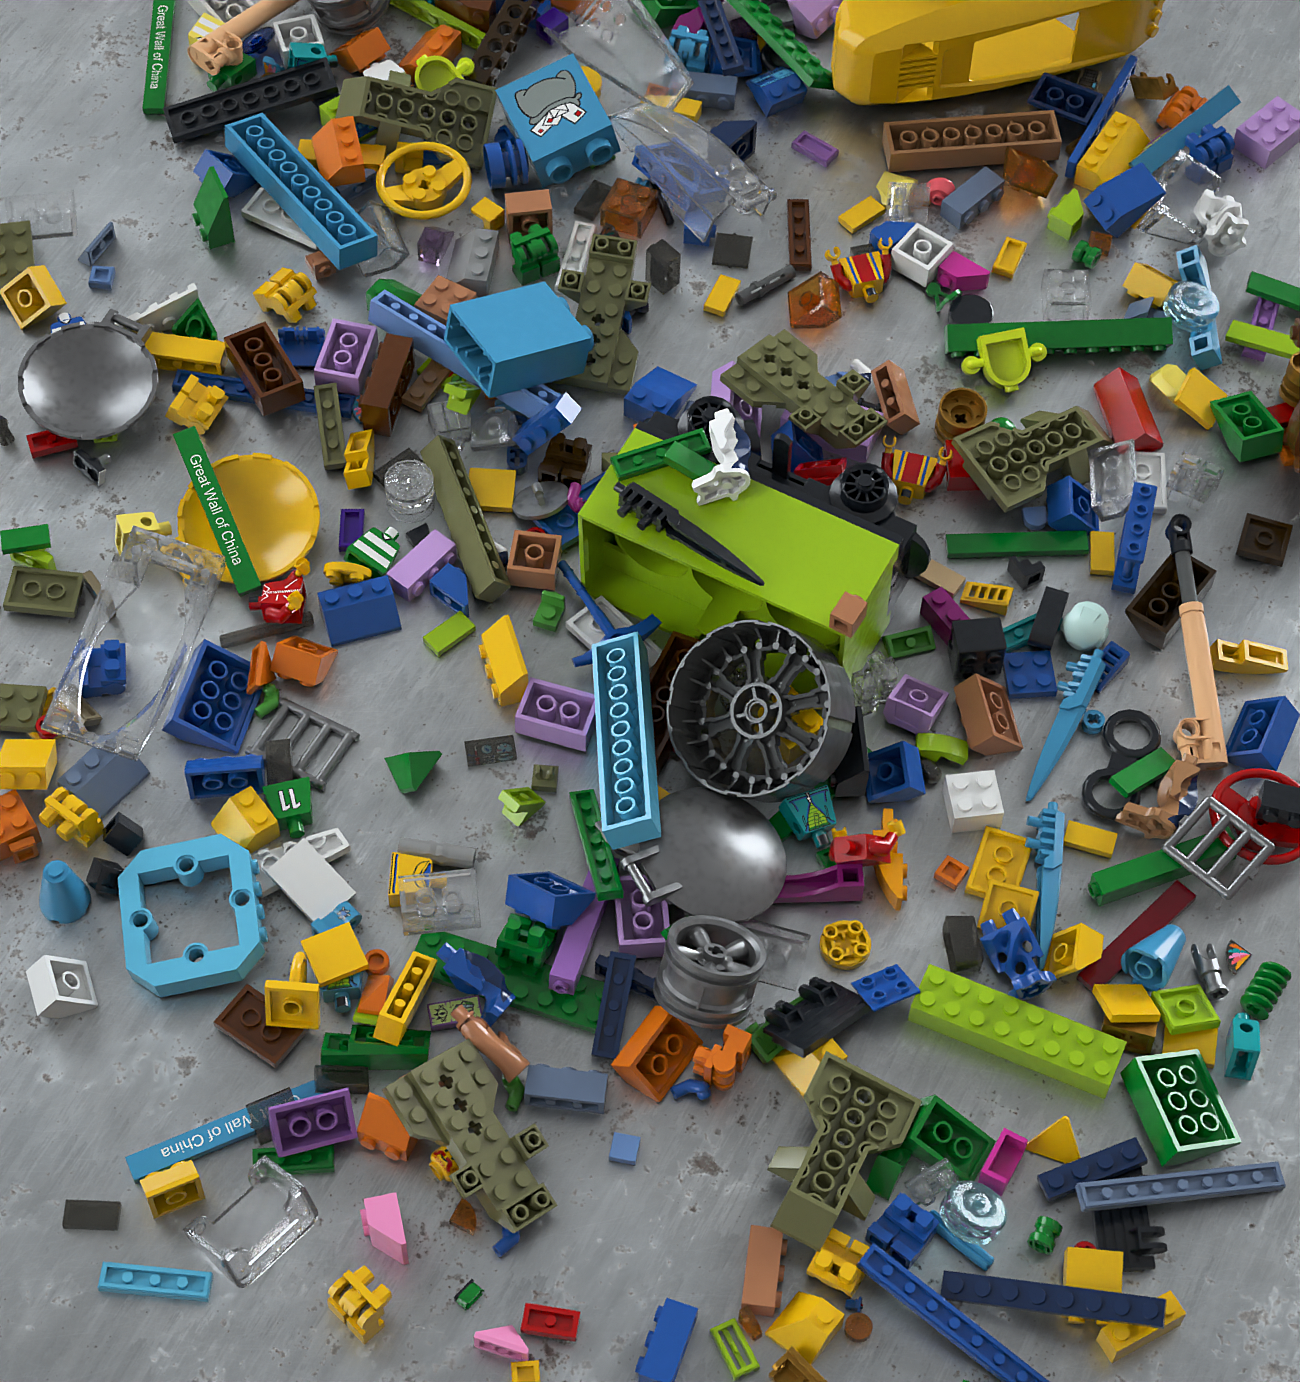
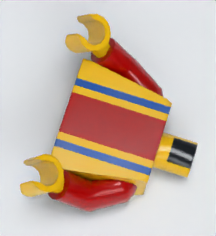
M882 237L880 238L878 247L882 250V254L876 251L837 260L841 254L837 246L833 248L835 257L830 254L829 249L826 250L825 258L831 261L832 265H830L835 284L848 291L852 298L865 297L867 303L877 301L879 298L878 294L883 291V285L888 282L892 271L891 254H889V249L893 243L891 237L888 238L889 246H883Z
M886 435L883 437L882 445L885 447V452H882L881 468L895 484L897 494L899 495V503L909 505L912 502V498L921 500L926 493L932 492L941 485L948 467L946 463L953 458L952 450H950L948 457H942L944 446L941 447L938 451L941 459L937 463L938 458L897 449L893 453L892 448L896 445V437L894 436V443L892 445L885 443Z

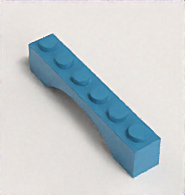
M1198 245L1176 252L1190 311L1191 334L1189 342L1191 356L1202 371L1222 364L1207 261Z

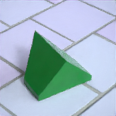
M199 297L172 327V333L178 336L218 340L217 332Z
M440 751L408 752L384 759L399 790L402 793H408L417 790L442 756V753Z

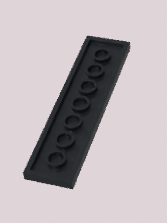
M327 57L177 103L163 108L173 142L176 144L223 129L225 125L260 113L268 115L338 93L339 91Z

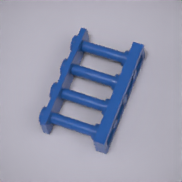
M1134 482L1129 510L1126 511L1111 590L1135 594L1140 565L1144 562L1157 486Z

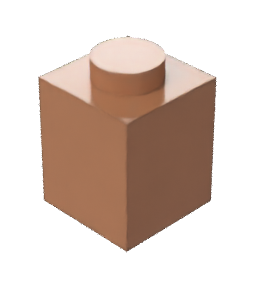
M845 591L830 613L829 627L852 638L866 617L868 602L858 595H852Z

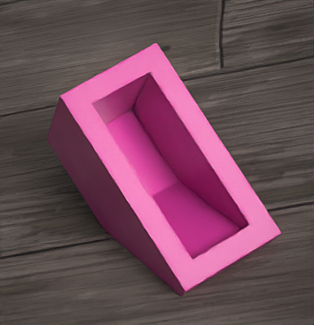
M953 251L938 267L936 281L952 291L958 289L961 291L986 289L988 287L990 271Z

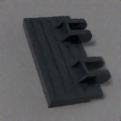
M815 976L809 980V986L808 984H802L798 989L801 998L805 1000L796 1006L779 1000L775 1003V1010L770 1007L764 1011V1017L770 1024L763 1028V1033L771 1036L772 1042L805 1058L872 1009L859 994L833 981L827 982Z
M1141 1166L1111 1179L1147 1175H1143ZM1147 1205L1092 1211L1096 1249L1123 1252V1272H1142L1145 1269H1155L1154 1256L1142 1255L1162 1254L1168 1251L1167 1244L1163 1242L1142 1243V1238H1158L1165 1235V1228L1150 1226Z

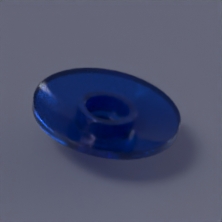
M273 27L261 28L242 41L243 53L247 55L264 53L268 49L267 45L275 35Z

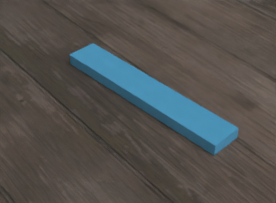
M1227 85L1128 164L1132 168L1142 162L1153 173L1186 146L1185 139L1188 134L1194 132L1199 136L1204 126L1215 124L1239 105L1241 101L1231 87Z

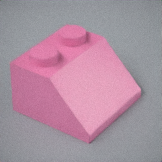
M397 1193L364 1199L365 1209L360 1210L364 1236H370L372 1246L403 1265L409 1264Z

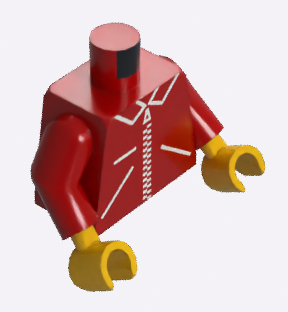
M301 556L294 563L297 571L293 570L284 580L264 584L262 596L249 597L250 611L262 610L263 619L267 623H302L307 600L302 575L309 574L310 562L304 556Z
M900 819L896 823L894 821L888 822L887 826L890 832H887L885 837L871 834L848 836L846 827L839 831H836V828H832L833 840L828 853L829 859L836 864H862L863 867L890 864V852L898 837L906 832L902 820Z

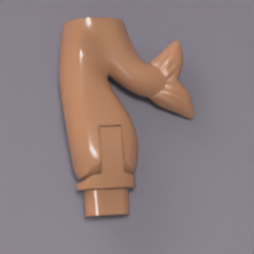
M461 1004L450 1014L458 1022L456 1024L458 1030L466 1040L469 1038L477 1050L489 1058L502 1071L505 1079L510 1083L530 1062L522 1056L517 1047L510 1043L505 1033L498 1031L496 1035L481 1017H475L473 1010L468 1012Z

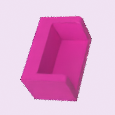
M1003 1128L981 1170L978 1185L1002 1196L1025 1152L1028 1139Z

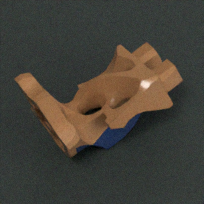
M1184 753L1181 761L1177 759L1172 764L1158 788V807L1147 808L1127 802L1123 811L1117 814L1115 821L1145 834L1144 838L1169 839L1179 827V821L1185 815L1189 816L1197 805V778L1200 772V767L1196 766L1198 758Z

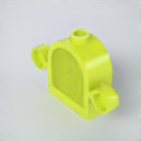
M425 54L416 61L418 66L415 71V87L432 92L437 88L445 86L454 78L464 79L462 76H469L473 73L474 63L470 58L464 57L458 61L457 67H455L445 57H427Z
M1024 327L979 336L976 340L980 359L974 356L966 357L961 364V369L966 375H974L982 368L986 380L991 385L1005 389V393L1015 392L1019 390L1018 384L1029 374L1031 361H1042L1047 355V349L1041 343H1034L1028 348Z

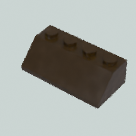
M1171 554L1125 609V614L1140 637L1161 650L1181 626L1179 606L1182 604L1176 562ZM1191 556L1198 602H1200L1212 588L1217 571Z

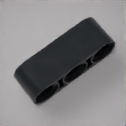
M1046 586L1027 644L1051 651L1069 597L1068 592Z

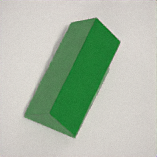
M352 1024L350 1034L325 1032L321 1048V1071L413 1070L429 1059L431 1031L407 1029L398 1047L373 1038L376 1026Z

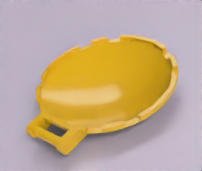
M264 453L241 456L234 454L212 463L211 466L260 583L271 581L288 573L294 568V563L299 557H305L309 553L319 530L320 508L316 493L309 480L291 463L273 458L272 455ZM191 481L178 507L179 536L165 544L160 552L165 558L168 557L182 576V582L187 588L194 586L208 576L234 584ZM183 549L197 569L190 572L176 552Z

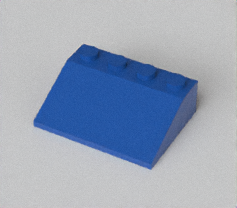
M204 639L192 654L162 731L185 742L237 754L263 690L261 688L251 695L246 694L250 662Z

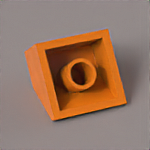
M375 27L357 34L329 53V55H336L338 64L348 72L359 71V73H363L364 70L370 68L369 64L375 61L376 63L386 57L385 53L391 48L380 29Z
M293 635L276 643L270 671L276 672L280 678H293L299 680L301 685L313 687L324 681L338 654V650Z
M369 1092L357 1128L358 1141L367 1149H378L393 1160L401 1159L407 1162L418 1139L410 1137L387 1099Z

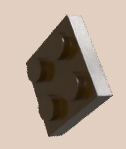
M1247 513L1235 555L1282 567L1293 525Z

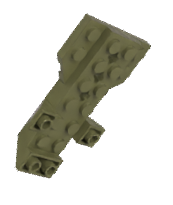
M392 70L389 72L388 81L370 76L343 80L336 118L353 116L355 125L358 122L378 127L374 145H386L387 154H391L396 150L400 133L425 139L426 142H435L451 147L464 157L470 168L482 170L484 162L483 144L488 142L497 97L495 90L498 88L454 78L445 86L429 92L410 87L411 75ZM424 112L428 113V118L423 116ZM444 118H449V123H446ZM465 123H469L471 128H466ZM433 151L439 160L445 162L453 161L449 156Z
M593 233L586 274L584 272L562 269L558 291L579 304L576 320L581 325L589 327L596 345L591 352H588L586 363H592L591 366L585 365L584 373L552 381L551 383L627 395L632 388L639 351L622 330L625 311L646 306L651 288V283L633 280L637 240Z
M785 329L774 337L769 334L738 356L737 363L720 375V381L750 406L762 408V405H776V408L786 409L791 413L788 417L791 422L805 433L820 436L835 449L856 448L888 423V420L874 409L869 408L865 410L857 404L869 386L870 382L852 369L837 380L836 386L818 373L817 354Z
M1074 406L1061 413L1040 410L1020 420L1026 428L1024 430L1017 428L1009 430L999 427V423L990 421L954 437L951 443L964 459L963 468L987 499L989 501L995 499L1005 513L1041 497L1045 491L1047 474L1061 467L1060 473L1064 478L1071 476L1081 485L1091 482L1093 476L1088 455L1092 453L1098 455L1115 446L1114 442L1090 412L1079 406Z
M468 1038L382 1089V1092L410 1137L420 1140L422 1138L436 1142L437 1145L448 1149L459 1167V1170L449 1175L463 1200L475 1194L491 1219L512 1233H516L558 1206L545 1184L541 1183L539 1185L525 1163L549 1147L535 1123L509 1138L493 1112L498 1082L477 1048ZM439 1082H443L445 1086L441 1088ZM457 1105L460 1109L456 1111L453 1106ZM472 1128L474 1133L470 1134L467 1129Z
M828 1051L825 1052L804 1095V1100L817 1129L810 1146H778L767 1169L777 1176L792 1182L770 1226L818 1252L823 1247L841 1209L865 1221L876 1197L859 1174L862 1164L867 1155L899 1148L902 1145L922 1100Z

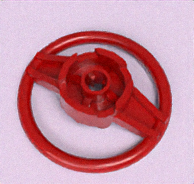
M1251 768L1232 773L1217 785L1212 793L1213 798L1274 843L1275 847L1293 849L1287 853L1270 855L1263 862L1264 865H1280L1300 858V828L1295 829L1288 825L1275 822L1269 823L1255 818L1258 796H1254L1248 801L1230 788L1239 781L1251 778L1269 779L1300 788L1299 783L1277 771ZM1209 808L1210 822L1213 827L1219 821L1220 815ZM1233 826V829L1235 828V832L1239 836L1242 832ZM1225 829L1218 836L1227 848L1234 842ZM1250 839L1244 845L1246 848L1242 847L1236 855L1251 861L1257 853L1248 849L1259 852L1262 847Z

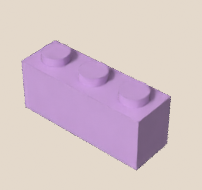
M434 529L386 573L392 590L408 602L415 596H419L429 584V580L447 563L454 564L457 558L456 544Z

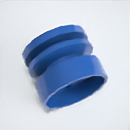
M520 138L514 139V149L511 141L506 140L505 151L501 150L498 142L483 144L485 170L491 190L505 188L506 177H510L512 185L517 186L518 175L522 185L528 184V156Z

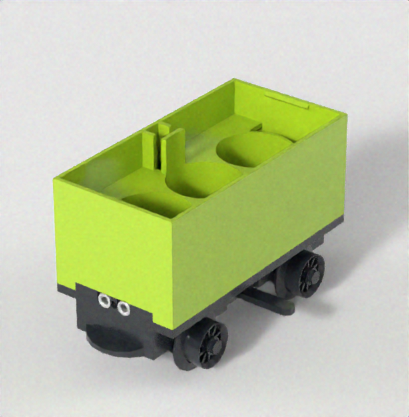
M705 396L693 402L679 419L655 411L651 418H647L643 422L639 421L617 455L703 428L711 446V453L701 456L716 465H720L712 449L709 421L715 419V412L723 409H728L739 426L745 431L744 420L731 403L717 396ZM783 433L777 434L774 438L772 464L751 452L748 460L750 485L738 495V500L735 501L730 497H725L698 506L696 500L698 493H695L692 489L693 480L670 466L620 481L626 487L628 484L635 482L676 508L681 516L705 531L744 562L764 581V586L752 583L706 559L676 539L672 540L666 536L665 528L659 533L656 531V525L652 524L645 530H640L637 527V523L640 520L636 518V512L634 511L628 513L624 518L620 517L617 514V510L620 508L618 506L619 493L613 490L615 484L619 481L612 464L578 513L581 583L587 588L588 593L593 599L596 600L602 595L617 610L640 621L653 614L662 622L658 629L669 634L676 631L699 640H703L711 631L736 621L760 620L766 623L769 621L807 634L830 649L838 658L836 661L839 665L844 667L851 686L855 683L893 618L895 603L910 578L917 577L926 571L931 561V554L925 540L916 532L917 525L896 516L894 510L898 501L897 488L882 468L867 462L856 463L849 466L833 481L832 485L828 486L811 478L807 480L791 473L792 440ZM845 591L852 595H858L868 602L866 617L852 638L829 627L830 613ZM781 652L766 654L764 668L765 676L768 679L776 675L784 664L783 661L787 654ZM745 662L738 665L740 667L747 669V665ZM807 668L803 672H799L791 683V686L799 694L808 693L810 690L818 688L814 679L815 675Z

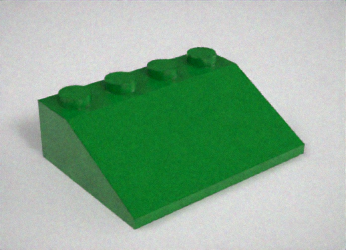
M1199 1049L1135 1057L1120 1072L1162 1167L1184 1164L1234 1147L1242 1142Z

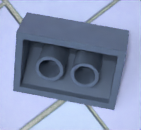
M109 731L57 780L58 787L65 788L69 791L70 795L76 796L87 804L88 808L98 812L99 818L102 819L141 783L150 772L130 746Z

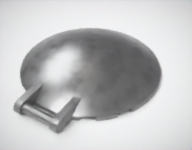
M111 308L101 322L80 325V322L61 326V330L50 335L47 333L42 336L27 351L18 371V393L28 415L49 432L77 440L105 438L131 427L148 411L154 401L158 388L156 362L153 355L145 347L153 327L148 324L142 325L126 318ZM114 323L120 324L138 333L135 334L131 331H128L122 327L115 325Z
M703 787L679 790L662 798L659 801L661 837L640 842L639 851L625 857L620 862L623 869L629 872L638 887L646 907L665 900L668 904L671 905L673 903L684 910V914L688 916H715L735 923L757 917L773 904L783 888L787 869L786 855L781 839L770 821L757 808L740 797L725 795ZM637 866H640L654 891H651Z

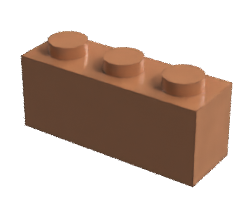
M890 360L871 370L884 418L888 420L886 425L900 435L920 425L904 370Z
M751 1225L740 1313L773 1317L774 1309L781 1306L782 1291H777L778 1281L783 1282L785 1265H780V1257L786 1256L788 1239H783V1233L772 1227Z

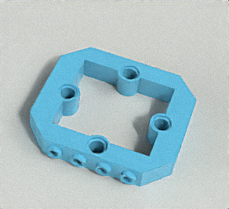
M217 834L141 850L118 877L126 969L135 982L162 998L243 981L265 953L264 942H268L266 927H262L261 922L262 919H265L263 904H259L262 888L260 882L256 881V875L260 874L257 859H252L249 850L224 835ZM230 868L233 891L229 895V903L236 915L239 945L209 951L202 943H192L185 948L183 957L152 963L150 941L157 936L159 927L152 913L146 909L144 885L179 878L184 886L193 887L202 881L204 873ZM248 902L246 905L240 906L242 903ZM203 957L199 962H195L196 959Z

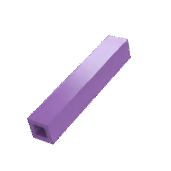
M614 857L619 874L620 859ZM588 871L582 887L595 892L591 874ZM596 896L572 925L567 926L549 974V989L560 994L574 996L609 900L598 901Z

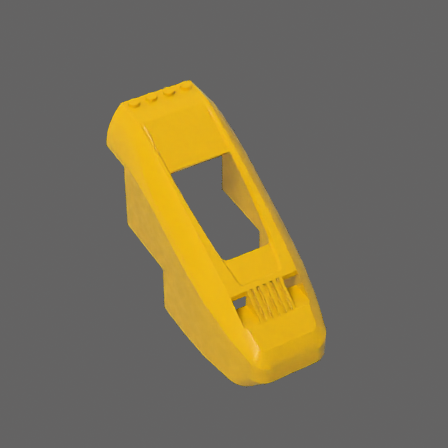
M843 0L837 10L831 60L833 88L850 102L857 105L902 104L953 98L1039 80L1044 72L1058 75L1128 55L1149 38H1154L1159 31L1158 24L1163 13L1162 6L1165 0ZM1079 12L1075 31L1056 19Z

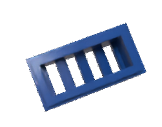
M1113 641L1102 650L1104 652L1102 656L1103 662L1106 660L1114 667L1104 662L1106 665L1104 671L1108 674H1102V681L1098 683L1095 690L1098 694L1129 661L1130 653Z

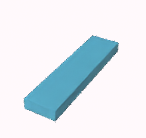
M103 1262L98 1290L102 1292L209 1302L213 1273Z

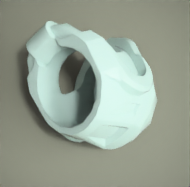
M1090 601L1080 602L1073 607L1071 612L1066 614L1060 629L1064 632L1066 641L1074 649L1091 651L1095 648H1101L1108 637L1109 629L1107 625L1109 617L1105 609L1097 603Z

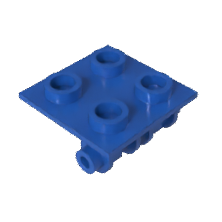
M296 326V330L285 327L278 329L279 344L294 367H315L325 341L324 329H320L319 326L308 327L307 330L306 326H303V330H299V326Z
M897 964L864 976L851 983V986L873 1012L921 993L919 988Z

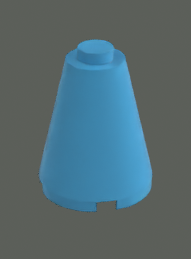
M60 860L49 862L43 869L39 895V906L42 914L47 919L59 921L61 924L72 923L82 918L87 912L86 909L89 903H91V894L88 886L65 862Z
M1172 924L1166 925L1126 950L1121 957V966L1125 974L1129 973L1133 977L1132 983L1142 984L1145 990L1149 992L1158 991L1160 988L1163 989L1168 984L1186 942L1183 930Z

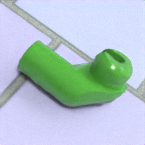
M268 683L263 687V692L265 693L264 702L254 709V712L260 719L279 705L280 692L272 683Z
M502 1075L501 1080L509 1094L505 1107L512 1112H516L524 1096L525 1087L518 1076L508 1083L504 1075Z

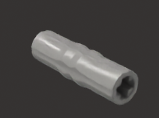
M400 837L397 853L429 858L433 861V864L440 866L473 869L476 848L452 845L446 842L438 843L433 840L424 841Z

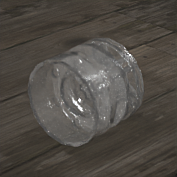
M417 460L400 461L388 469L385 474L384 486L386 506L389 514L396 520L404 523H416L429 517L435 509L434 477L431 469Z

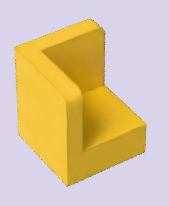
M398 141L396 149L411 143ZM424 151L411 152L398 158L395 161V172L410 173L415 169L422 168Z
M482 198L471 208V213L483 220L484 229L498 231L505 225V210L488 198Z

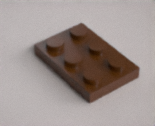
M249 984L244 986L213 1022L217 1029L274 1068L278 1067L309 1030L266 1026L265 995Z

